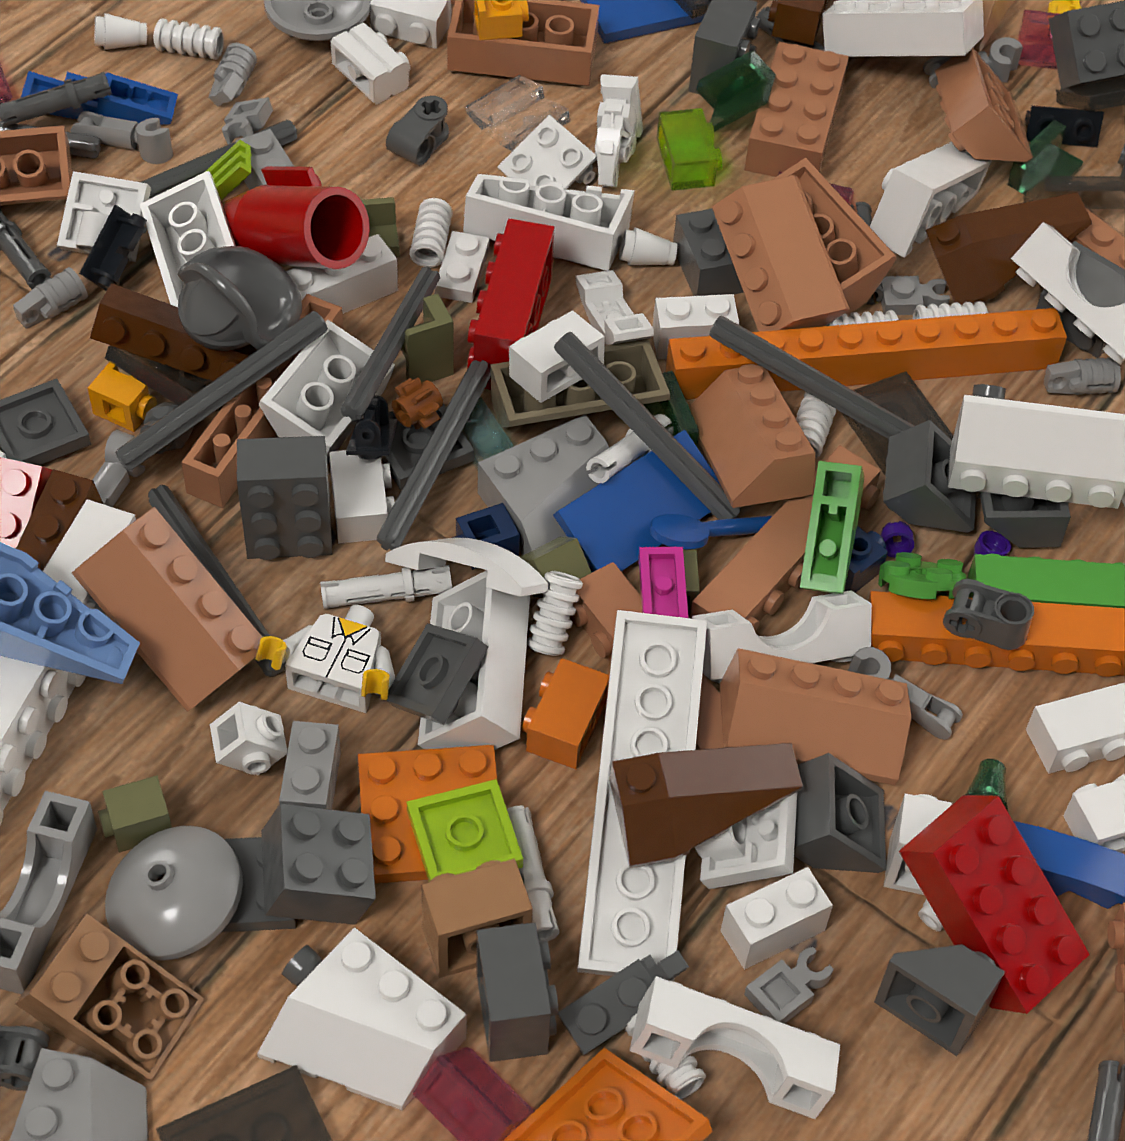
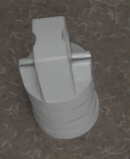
M232 43L227 47L214 72L215 81L208 96L216 106L232 101L233 98L239 97L257 63V56L251 48L241 43Z
M68 267L63 272L54 275L53 278H49L44 283L35 286L26 296L13 304V308L18 321L25 328H29L46 319L58 316L60 312H64L69 307L78 304L79 301L88 298V293L77 273Z
M1111 357L1089 358L1085 360L1075 359L1073 361L1047 365L1044 386L1048 393L1083 395L1084 393H1116L1120 387L1121 371L1120 365Z

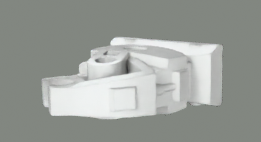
M601 74L600 93L602 94L603 102L599 104L597 137L595 141V155H597L596 160L598 162V185L617 187L620 162L627 163L630 156L634 155L637 137H640L643 132L638 77Z

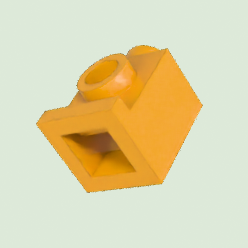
M474 0V18L479 40L522 37V24L529 20L527 0Z
M111 360L87 388L94 415L132 432H135L145 420L146 413L157 405L156 398L149 395L146 383L134 375L128 376L119 372L118 364Z

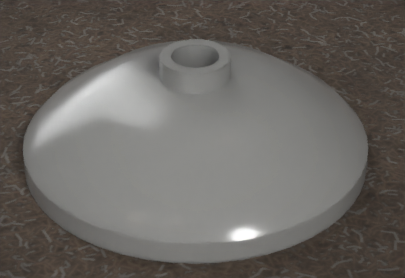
M264 0V9L270 22L282 32L302 40L326 41L332 40L333 37L345 31L349 33L351 28L363 23L370 13L371 0Z
M172 827L147 837L132 848L121 860L108 884L105 898V913L110 930L152 960L176 959L201 949L222 932L237 909L243 886V874L239 859L231 846L221 836L202 827ZM165 874V876L163 877V879H161L160 881H157L162 875Z

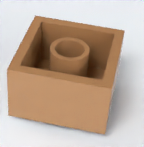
M515 859L504 862L498 860L488 861L479 865L475 870L458 875L452 873L441 874L434 877L429 883L421 885L423 931L439 978L476 968L477 930L532 923L533 908Z

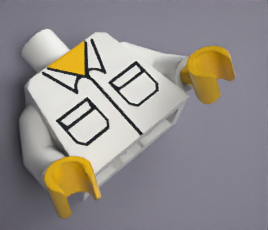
M361 605L351 606L345 619L330 614L320 615L314 625H308L284 640L273 636L262 637L255 658L257 661L263 659L271 660V668L275 670H280L282 663H285L288 689L366 713L369 708L372 693L380 694L381 700H388V690L395 680L389 650L381 646V632L376 628L370 627L374 614L371 610Z

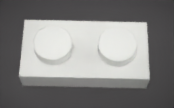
M452 231L440 267V280L435 288V294L438 293L441 298L473 303L490 248V237Z

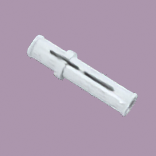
M663 414L654 416L663 427L672 423ZM673 427L666 429L671 435L673 434ZM630 428L623 439L588 461L587 470L598 466L595 471L588 475L596 483L607 482L610 477L652 450Z
M446 565L412 571L410 568L405 567L402 568V572L338 581H321L320 585L323 608L328 609L393 599H405L406 602L414 601V597L441 594L451 589L452 581L450 567Z
M521 805L508 808L507 811L524 859L523 868H520L519 872L533 908L532 923L536 922L538 940L547 939V941H550L557 937L560 932L552 908L553 888L551 882L547 881L544 875L530 809L528 807L524 809V806Z

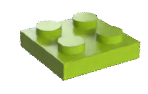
M497 779L407 801V813L429 882L441 874L452 873L458 875L475 870L479 865L492 860L504 862L515 859L518 869L523 868L524 859Z

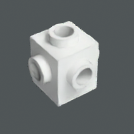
M238 702L210 724L215 759L218 764L244 771L247 774L260 775L287 755L281 715Z

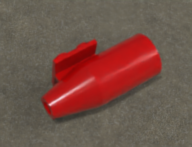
M266 166L261 171L267 185L257 186L221 202L236 246L258 251L281 266L343 269L352 265L360 258L368 242L370 231L369 217L361 199L354 192L344 187L322 186L313 167Z

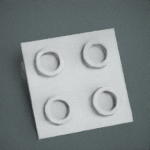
M548 115L497 167L507 177L528 179L530 186H540L551 181L563 183V189H567L574 181L588 184L594 179L595 173L593 172L592 163L597 159V155L551 115Z

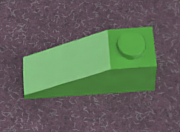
M818 461L800 589L844 595L865 478L862 466Z

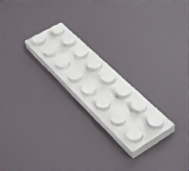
M617 610L577 972L613 976L639 959L641 961L648 955H651L657 964L677 951L686 854L677 860L629 869L609 779L612 761L660 752L695 750L707 620Z

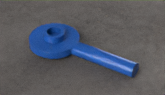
M664 514L652 520L650 534L655 540L669 547L698 549L708 543L709 537L756 534L772 516L701 522L685 515Z

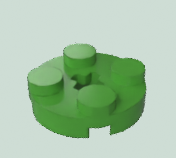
M910 552L896 553L895 561H885L880 566L878 585L882 587L889 583V592L912 598L936 599L937 591H949V599L954 598L952 591L956 582L966 579V574L962 572L963 563L961 561L939 559L937 563L921 561V555Z

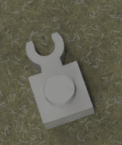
M269 97L236 102L224 119L226 125L222 128L227 144H231L239 136L244 138L253 135L254 132L264 127V124L273 112Z
M885 276L881 282L884 294L881 300L883 314L888 310H893L896 315H913L917 305L923 304L928 307L930 304H935L939 308L940 304H948L950 300L949 295H941L944 294L946 288V281L943 279H933L927 284H920L918 276Z
M809 947L800 953L796 966L793 969L783 960H780L747 985L744 995L762 1015L785 1024L812 1003L815 994L809 988L817 989L825 986L831 978L833 968L829 965L820 972L811 971L807 964L814 960L817 951L814 947Z

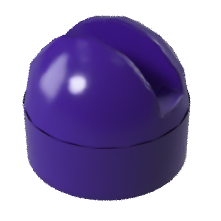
M903 521L889 522L882 528L880 536L886 544L887 556L896 558V553L912 552L914 549V534L908 524ZM893 536H901L902 541L894 542Z
M984 531L979 535L974 545V555L999 554L1007 556L1011 545L1008 539L998 532Z

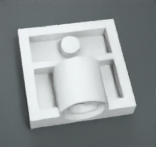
M73 171L57 246L62 250L89 254L114 205H118L131 215L135 213L143 217L140 203L149 200L151 187L147 183ZM140 239L134 251L129 252L127 256L129 261H136Z
M797 792L759 814L751 815L736 823L718 837H711L695 846L697 853L702 858L700 881L708 889L793 874Z

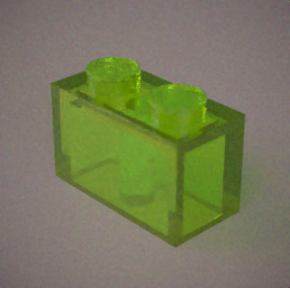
M703 109L659 112L656 140L671 190L715 186L717 171L722 170V153L720 148L714 147L713 125L711 122L707 123Z

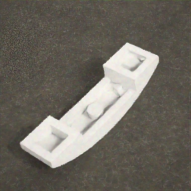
M613 270L576 276V285L591 325L605 336V344L625 343L649 339L654 336V329L643 313L634 314L623 299V285Z
M444 538L416 542L395 548L386 553L385 562L415 570L445 566L446 560L487 570L486 588L520 597L548 592V582L530 564L502 547L481 540Z

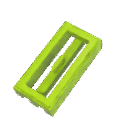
M242 140L235 143L206 170H209L212 174L220 200L224 199L251 174V146Z

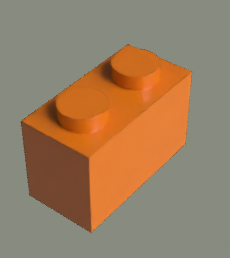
M561 658L554 673L547 672L543 678L539 690V697L542 698L538 707L531 706L524 718L522 732L527 733L526 751L577 769L607 704L610 675Z

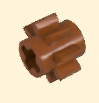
M418 377L414 380L409 378L394 388L399 397L392 401V410L402 425L405 427L414 425L416 430L421 427L426 429L440 420L436 410L443 406V399L439 390L431 381L425 380L421 383Z

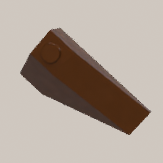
M1070 193L962 214L926 229L927 237L954 303L958 302L962 306L965 302H971L974 305L977 301L985 302L1005 290L1004 285L1018 275L1016 271L1020 267L1011 258L1043 222L1052 226L1068 241L1092 225L1091 218L1079 193Z
M792 743L660 752L612 761L609 779L629 869L677 860L689 853L690 849L711 837H718L725 833L729 827L751 815L759 814L800 791L803 787Z

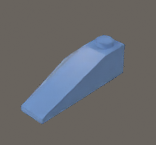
M0 542V656L123 684L140 642L101 611L90 609L71 594L72 588L60 580L57 583L38 568L39 562L30 555Z

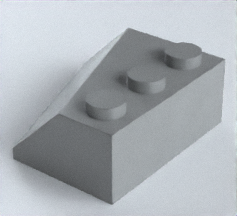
M585 414L478 462V494L487 507L504 503L520 534L519 551L522 555L558 537H567L553 514L600 484L594 482L588 475L595 471L598 466L591 470H587L586 466L591 458L598 456L609 448L608 443Z
M41 1048L10 1141H148L146 1087L90 1057Z

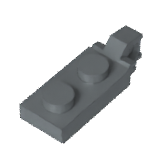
M678 950L657 964L652 956L648 955L641 961L639 959L560 1010L558 1017L584 1056L627 1027L631 1018L638 1012L639 1003L656 976L670 981L687 970L689 966Z

